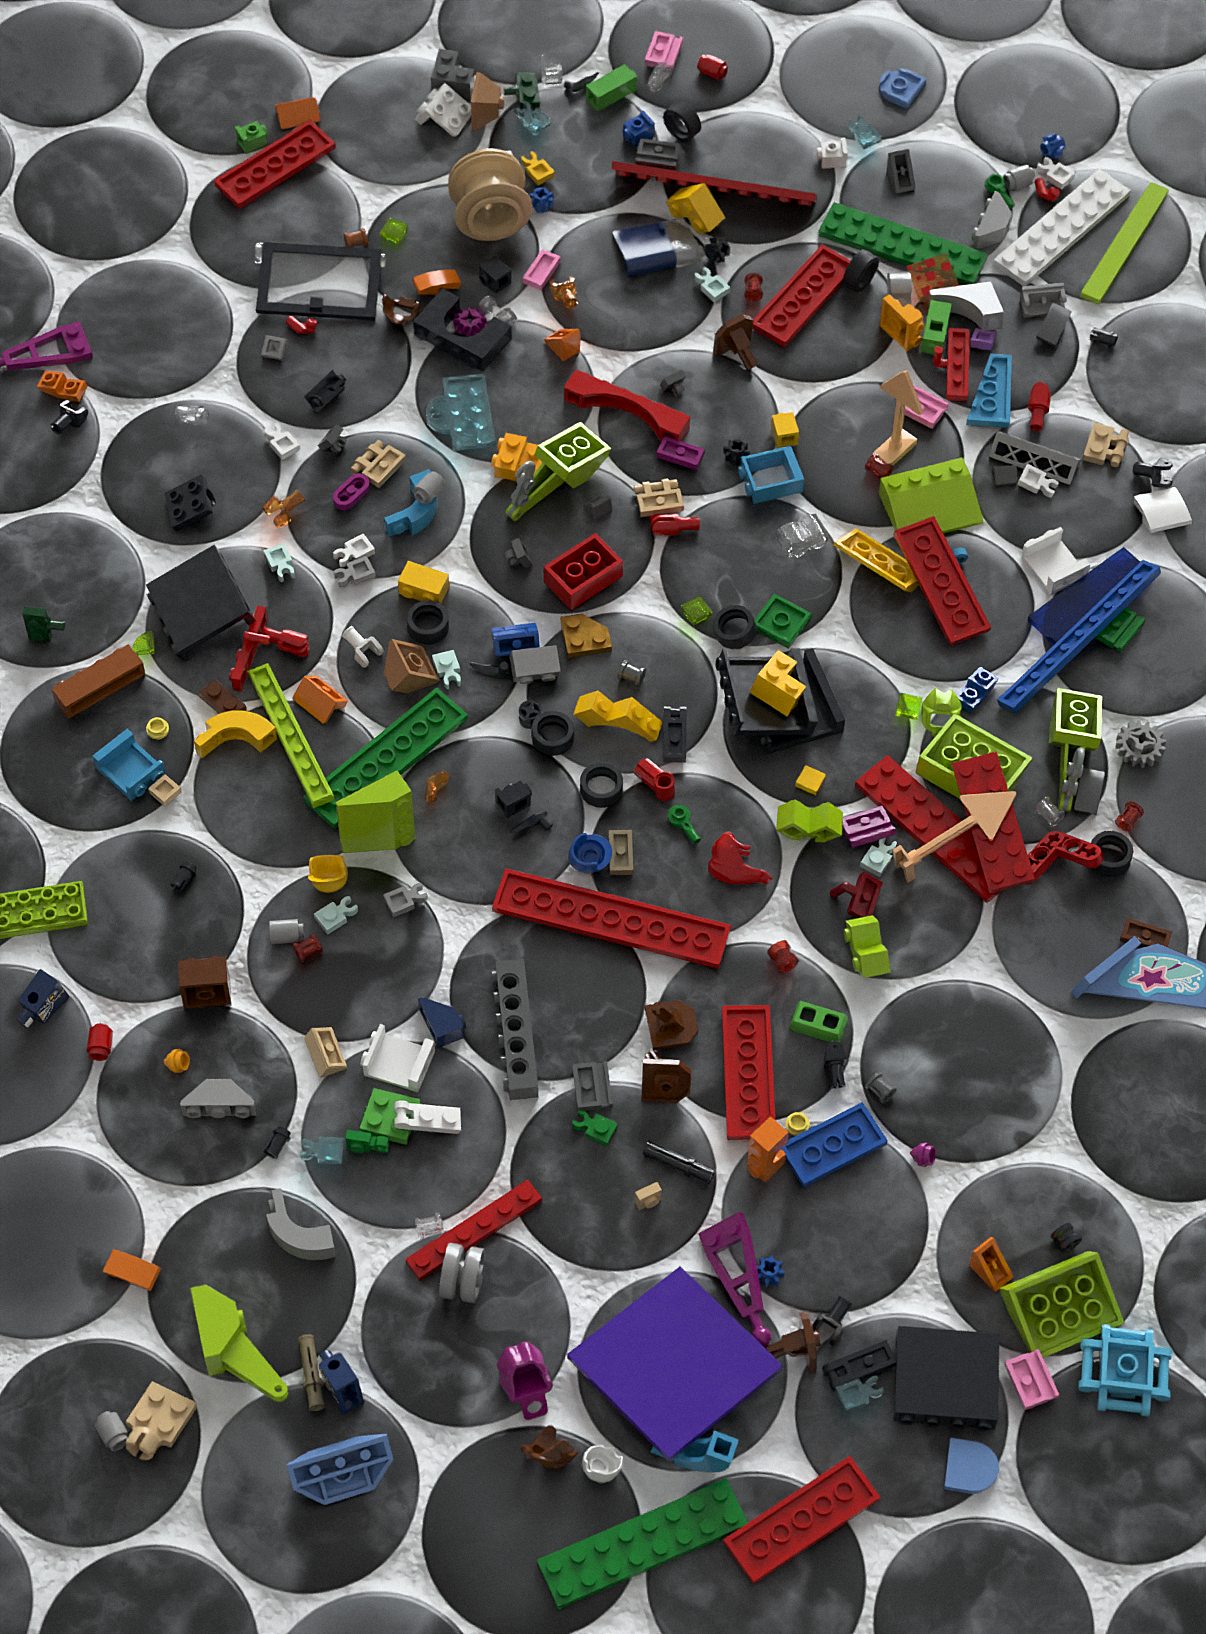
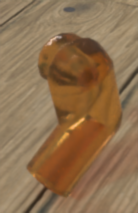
M442 770L427 779L426 801L434 802L437 800V790L445 786L450 779L448 772Z

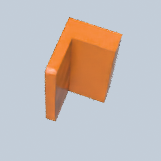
M316 97L274 105L275 111L278 113L281 129L300 126L309 120L313 123L320 121Z
M317 675L304 676L292 697L295 702L321 723H327L334 709L345 708L348 702L346 698Z

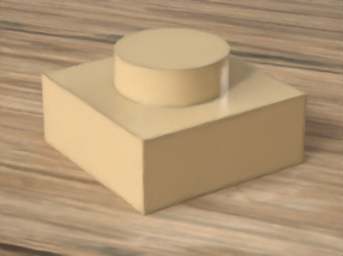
M166 774L148 788L149 793L163 806L169 804L182 793L181 787Z
M658 1182L635 1192V1203L639 1210L645 1207L652 1208L659 1203L662 1189Z

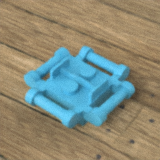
M1102 1324L1101 1340H1081V1350H1083L1082 1377L1079 1380L1078 1389L1082 1392H1098L1097 1411L1111 1409L1140 1413L1141 1416L1149 1417L1151 1398H1155L1158 1401L1170 1400L1168 1376L1172 1350L1154 1347L1153 1330L1136 1331L1111 1328L1110 1325ZM1093 1351H1100L1099 1381L1092 1380ZM1154 1358L1159 1359L1158 1388L1153 1387ZM1107 1393H1110V1396L1135 1399L1138 1396L1142 1397V1401L1139 1403L1107 1399Z

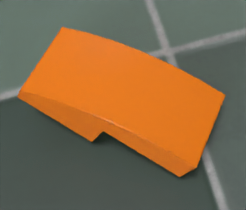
M455 270L432 271L416 276L412 280L418 294L437 295L440 288L459 289L461 285Z
M45 371L37 385L40 391L74 402H80L88 387L84 380L67 379L64 373Z
M113 1249L103 1272L109 1276L127 1281L133 1286L151 1291L161 1268L138 1257Z

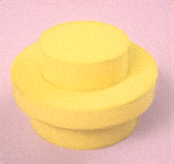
M159 717L151 719L146 726L147 735L156 740L166 737L169 733L168 723Z
M795 1112L787 1117L785 1127L791 1135L797 1136L809 1129L810 1122L803 1113Z

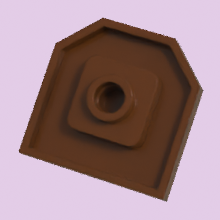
M741 314L725 322L715 333L713 354L718 357L731 350L734 354L738 353L747 370L756 367L757 361L749 348L751 345L749 340H751L753 319L748 315Z
M681 1000L645 1005L646 1019L654 1051L688 1046L698 1034L694 1009Z
M653 1049L645 1054L642 1068L641 1101L678 1103L690 1094L691 1070L680 1060L662 1059L658 1052H655Z
M801 1312L799 1313L800 1330L781 1336V1341L767 1345L764 1348L775 1359L787 1354L791 1357L805 1355L809 1374L816 1373L817 1346H821L819 1332L813 1331L808 1313Z

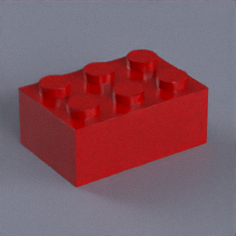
M594 533L543 567L544 583L570 610H573L623 577V560Z

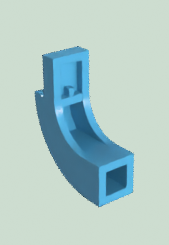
M430 469L409 477L410 490L413 495V488L426 474L431 473ZM437 496L429 504L420 503L415 500L409 508L385 517V531L388 536L401 534L408 529L413 536L426 528L436 514L438 507Z
M714 1431L710 1438H698L672 1460L675 1461L674 1465L690 1470L722 1472L729 1468L739 1440ZM654 1446L652 1447L651 1453L664 1457Z

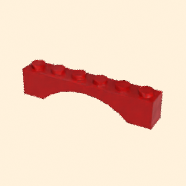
M575 369L564 386V401L581 408L612 407L630 412L646 422L661 441L666 436L682 442L690 430V416L684 412L676 411L664 404L649 400L645 396L637 395L606 380L598 379L587 372Z

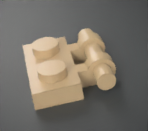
M1094 422L1082 460L1104 465L1105 459L1111 460V466L1118 467L1125 455L1123 452L1124 448L1129 442V431L1122 429L1119 435H1114V427ZM1110 444L1116 446L1114 450L1109 449Z
M380 440L370 444L366 449V453L362 457H358L350 468L353 474H357L362 470V474L369 479V482L378 488L406 461V455L390 445L382 450L384 444Z
M661 479V482L655 483L647 481L642 482V485L634 486V492L638 494L637 503L641 517L684 511L677 479Z

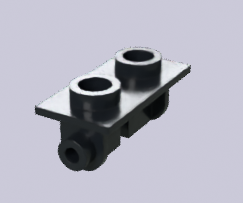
M331 370L304 396L315 413H318L345 387L346 377L342 374L336 375Z

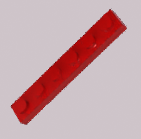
M526 1180L405 1259L406 1264L417 1279L421 1281L443 1267L449 1243L462 1245L464 1252H466L541 1203L542 1197L530 1181Z

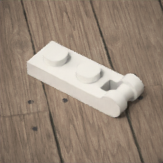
M404 1100L394 1103V1111L397 1113L394 1124L398 1129L459 1134L461 1131L460 1108L413 1104ZM406 1114H411V1119H409L406 1116Z

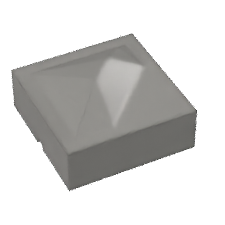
M266 335L261 356L283 361L288 342L287 339Z

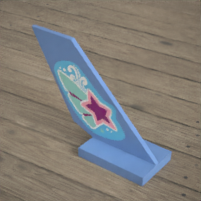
M1134 936L1088 973L1071 991L1077 999L1084 993L1206 1009V963L1160 944L1135 950L1141 942Z

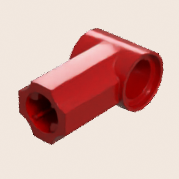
M648 758L642 759L637 763L634 775L655 792L657 799L661 801L673 799L675 796L674 776L669 772H663Z

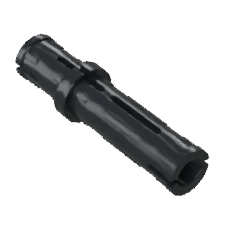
M650 1140L646 1143L643 1150V1155L684 1172V1175L687 1177L691 1175L708 1184L714 1178L715 1169L698 1163L697 1159L693 1157L689 1159Z

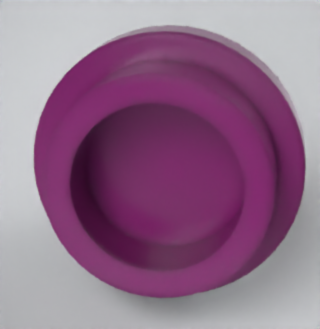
M924 1142L914 1147L910 1151V1155L918 1166H932L936 1159V1148Z

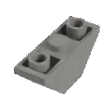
M995 191L992 199L988 198L985 205L986 212L981 213L978 221L979 227H975L971 239L974 240V249L978 250L1003 242L1007 234L1012 212L999 192Z
M206 1079L182 1099L180 1104L182 1115L189 1118H199L200 1116H212L214 1118L236 1116L247 1118L249 1116H256L254 1100L231 1079Z

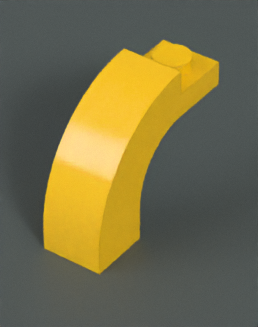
M239 710L228 711L215 715L205 721L207 731L200 733L194 744L196 753L201 758H204L221 743L232 739L244 740L261 753L277 740L276 727L271 722L256 713Z

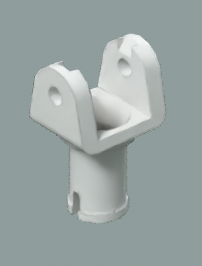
M353 626L347 628L342 634V637L355 648L354 660L364 668L369 665L368 659L363 654L367 649L370 648L379 656L384 653L382 646L374 637L364 639Z

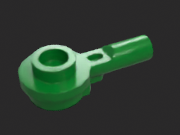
M999 174L990 175L985 181V188L991 193L999 192L1008 208H1013L1015 203L1005 191L1004 178Z
M683 805L672 806L668 811L669 822L678 829H683L694 845L698 844L701 838L689 823L691 814L689 809Z

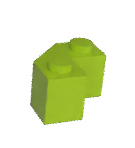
M791 800L778 806L776 830L791 840L801 841V837L815 838V842H827L842 836L843 811L829 802L810 809L797 800Z
M873 915L847 920V929H844L843 933L853 955L852 963L855 972H858L863 978L891 973L888 950L881 942L879 921Z

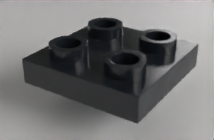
M202 474L165 492L171 527L175 531L212 514V507L216 505L215 497L208 488L206 478Z

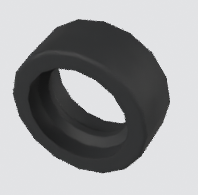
M676 101L663 113V122L672 136L682 142L690 141L701 131L702 125L698 114L692 107L682 101Z
M867 250L859 251L845 270L843 275L844 284L856 292L865 289L877 272L879 266L878 257Z
M431 600L421 601L409 609L407 613V631L416 642L434 644L441 641L447 635L449 630L448 612L440 603ZM423 615H434L441 619V624L435 629L423 630L415 626V620Z
M729 605L722 608L713 620V630L718 642L723 647L729 649H740L747 646L757 634V625L751 611L741 605ZM742 618L748 623L746 629L738 635L728 636L722 632L724 625L732 619Z
M547 711L538 715L531 727V738L534 747L539 752L550 756L561 755L567 752L574 741V725L569 716L559 711ZM547 725H558L566 730V736L559 741L550 742L542 739L539 732Z
M597 762L589 765L580 776V793L582 798L589 805L598 808L614 805L623 794V776L620 770L606 762ZM605 776L615 782V788L611 792L598 794L589 789L588 782L595 777Z
M1103 831L1092 839V844L1099 847L1111 844L1117 846L1124 853L1122 861L1109 863L1103 860L1102 864L1092 869L1098 874L1107 877H1115L1125 873L1130 867L1134 853L1133 845L1129 838L1120 832Z

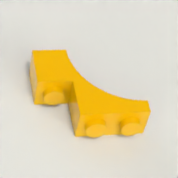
M599 691L579 696L573 713L575 717L588 727L597 725L615 726L632 731L649 742L657 740L662 725L660 719L633 697L613 703Z

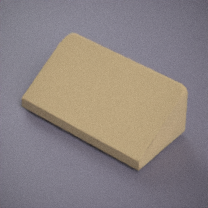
M332 1027L311 1028L305 1036V1042L318 1076L325 1077L345 1070L347 1065Z

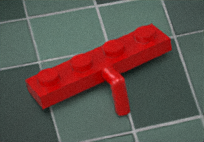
M948 329L947 359H942V347L937 346L934 349L933 366L947 368L946 400H968L970 329Z
M257 605L255 613H252L256 621L250 624L249 630L243 634L242 649H238L236 666L231 668L229 674V681H232L234 691L242 692L248 676L247 671L251 668L259 643L270 644L271 636L261 634L268 620L266 607Z

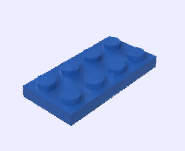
M861 1102L789 1139L782 1150L786 1153V1162L804 1188L886 1146L888 1140L864 1103Z

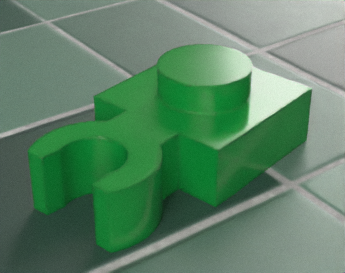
M578 1110V1117L584 1121L577 1122L573 1120L572 1127L578 1131L586 1130V1138L607 1147L618 1128V1123L597 1113L592 1119L586 1111Z
M347 1130L345 1137L347 1149L355 1153L371 1152V1150L380 1153L388 1152V1137H373L371 1133Z

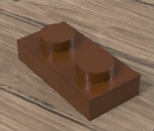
M216 679L198 692L199 698L218 714L228 711L247 710L246 705Z
M1127 917L1120 942L1127 943L1136 936L1141 942L1138 946L1140 948L1155 944L1168 947L1173 931Z

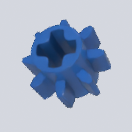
M1050 133L1042 137L1044 142L1040 144V149L1045 157L1056 159L1063 155L1061 150L1065 149L1066 144L1062 136Z
M535 188L534 193L529 194L532 206L537 213L548 212L549 207H554L553 192H549L546 188Z
M773 1255L766 1259L760 1257V1266L757 1265L759 1282L761 1281L765 1284V1288L773 1284L779 1286V1278H784L785 1271L779 1270L783 1262H777L773 1259Z

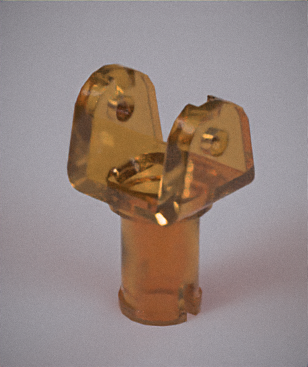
M567 276L568 282L556 284L555 280H550L549 285L554 300L562 299L567 309L575 308L578 302H576L577 299L575 298L576 288L573 276Z
M297 489L284 500H279L276 496H273L264 504L262 509L266 514H271L280 509L281 512L274 518L273 522L276 527H282L291 521L290 511L306 500Z

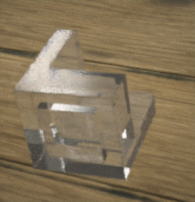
M544 54L540 55L542 86L561 85L562 65H545Z

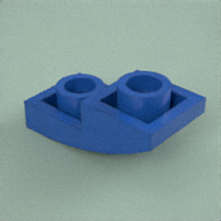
M979 667L968 678L967 684L956 694L962 708L972 713L990 693L999 678Z

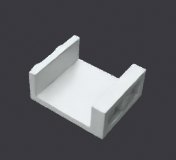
M1061 527L1049 530L1039 538L1030 539L1024 544L1022 559L1050 595L1087 578L1090 568L1086 558L1078 562L1061 541L1063 529Z
M380 1024L377 1032L373 1031L370 1037L369 1045L371 1046L369 1051H365L361 1058L360 1065L363 1066L364 1076L418 1093L435 1053L434 1041L425 1038L423 1045H418L387 1035L385 1033V1025Z

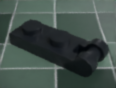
M664 706L663 762L686 763L687 707L680 706V709Z
M887 1340L832 1361L824 1365L822 1370L824 1375L829 1377L831 1381L829 1385L832 1391L835 1392L847 1385L895 1367L896 1358ZM843 1369L846 1375L839 1377L837 1371Z

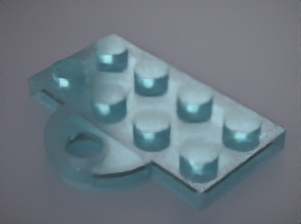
M485 374L442 378L444 395L434 398L426 408V420L430 428L441 434H450L453 451L496 446ZM435 413H439L442 415L440 418L432 417V415Z

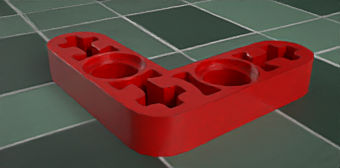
M1052 831L1045 835L1028 854L1035 881L1039 879L1058 856L1088 868H1095L1103 862V855L1099 846L1060 831ZM1072 847H1079V849L1074 852L1068 851ZM1041 855L1047 856L1045 859L1036 860Z

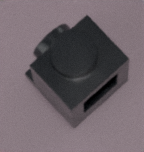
M520 780L515 784L507 785L502 791L500 788L495 789V802L506 817L509 818L531 806L532 791L527 783L523 784Z

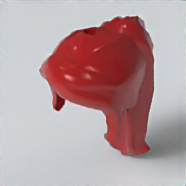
M729 831L724 832L713 844L712 858L708 862V871L717 880L739 885L757 882L768 885L769 881L772 880L767 871L752 868L743 863L741 855L745 857L750 855L749 851L743 850H749L751 847L750 845H743L737 842L733 833Z

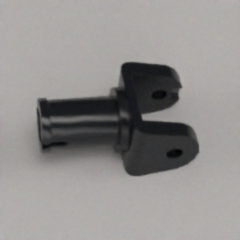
M65 400L60 404V416L50 424L51 430L59 435L69 425L79 428L88 417V409L82 407L78 411H74L71 406L72 402Z
M1160 458L1153 465L1138 461L1134 463L1133 475L1150 477L1153 487L1168 488L1173 484L1171 478L1161 475V470H1170L1173 467L1171 460Z
M831 1041L828 1044L824 1056V1067L829 1068L830 1088L836 1089L837 1082L838 1089L846 1086L843 1066L846 1064L847 1057L843 1045L838 1041Z
M839 1296L829 1314L824 1315L821 1313L817 1316L812 1325L813 1331H818L823 1322L836 1329L829 1341V1344L834 1347L843 1334L841 1321L849 1308L852 1307V1303Z

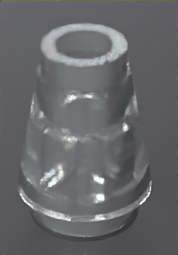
M664 62L656 64L646 84L647 89L651 92H656L672 78V68Z
M177 406L175 417L200 427L206 425L209 413L203 406Z

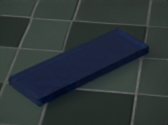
M1125 547L1121 548L1030 614L1027 621L1054 645L1133 570L1140 561Z

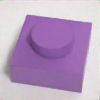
M976 328L971 338L970 347L980 350H991L996 340V332H982L981 329Z

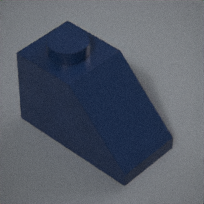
M424 997L418 999L419 1011L437 1048L464 1038L466 1023L461 1014L457 1015L454 1007Z

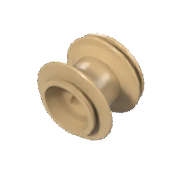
M483 149L464 156L451 169L448 180V192L452 201L457 205L454 217L456 225L464 235L476 240L495 241L515 234L529 221L533 209L532 201L523 190L526 179L524 170L513 155L502 150Z

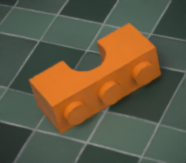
M771 1116L750 1135L747 1160L749 1173L756 1179L760 1178L764 1183L785 1164L786 1153L782 1148L787 1144L789 1134Z

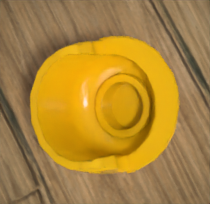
M340 855L311 857L309 860L308 879L312 882L313 886L324 893H333L342 889L348 878L345 858Z

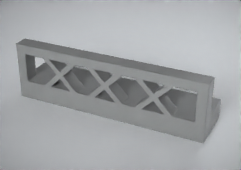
M1001 431L997 432L989 457L1023 469L1031 462H1033L1035 468L1039 469L1035 460L1042 457L1048 458L1051 467L1041 471L1046 473V477L1071 485L1076 468L1079 467L1081 462L1079 458ZM999 442L1007 444L1011 453L1005 456L995 454ZM1012 446H1013V447H1016V448H1019V449L1013 451ZM1025 450L1028 452L1031 460L1021 463L1018 461L1015 453ZM1032 453H1033V454H1036V455H1039V456L1036 457V458H1034L1033 455H1032ZM1012 455L1014 460L1009 459L1007 457ZM1062 464L1071 466L1068 479L1059 476L1056 467ZM1053 469L1055 474L1049 473L1048 471Z

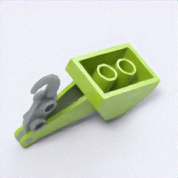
M581 422L539 444L534 455L542 461V464L535 473V464L532 461L525 462L518 469L515 475L518 478L516 481L518 485L511 495L512 501L506 510V515L513 521H516L562 483L566 482L573 489L585 483L607 459L611 448Z
M1057 688L1049 727L1048 744L1061 747L1058 810L1070 812L1073 795L1077 793V779L1081 778L1085 751L1094 752L1099 748L1102 728V696ZM1068 748L1077 749L1073 761L1069 762L1067 766Z

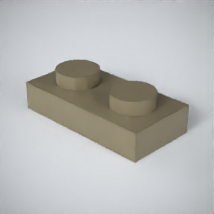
M609 830V842L612 846V858L609 862L610 875H633L632 830Z

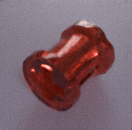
M758 273L746 275L744 278L746 285L745 298L749 301L762 299L763 291L761 284L763 283V277Z
M877 453L873 454L865 464V470L875 473L879 476V480L890 476L894 468L892 464H887L881 460Z
M1128 801L1124 806L1125 809L1122 814L1118 815L1115 819V824L1123 831L1131 832L1135 827L1134 824L1137 819L1144 815V810L1139 804Z
M314 933L310 934V938L300 943L295 942L292 944L294 952L301 962H304L306 957L316 952H323L321 943Z

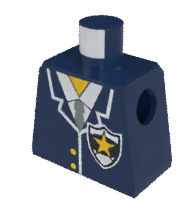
M40 968L18 1000L24 1010L16 1020L26 1028L30 1026L35 1018L44 1024L70 996L58 980Z
M330 1350L320 1353L318 1356L320 1362L318 1367L323 1383L341 1414L343 1415L365 1403L359 1380L342 1353L333 1355Z

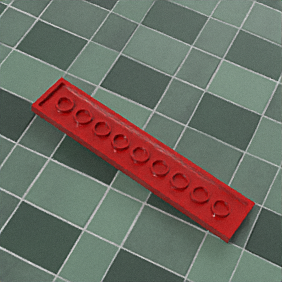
M612 161L611 169L615 170L616 175L630 177L632 173L636 174V178L644 180L656 177V181L669 184L671 180H676V184L682 186H690L691 183L697 185L705 183L708 190L711 189V186L717 187V191L731 193V189L737 190V194L744 196L758 193L757 197L771 200V196H776L782 202L791 203V200L795 199L801 205L811 206L812 202L817 203L818 194L616 161Z
M505 868L492 905V912L716 969L720 967L731 931L730 924Z

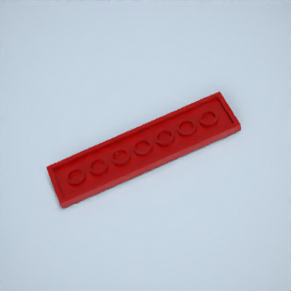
M888 755L855 781L857 789L878 807L883 806L887 815L922 846L962 821ZM971 829L966 830L931 853L986 903L1001 892L997 891L989 894Z

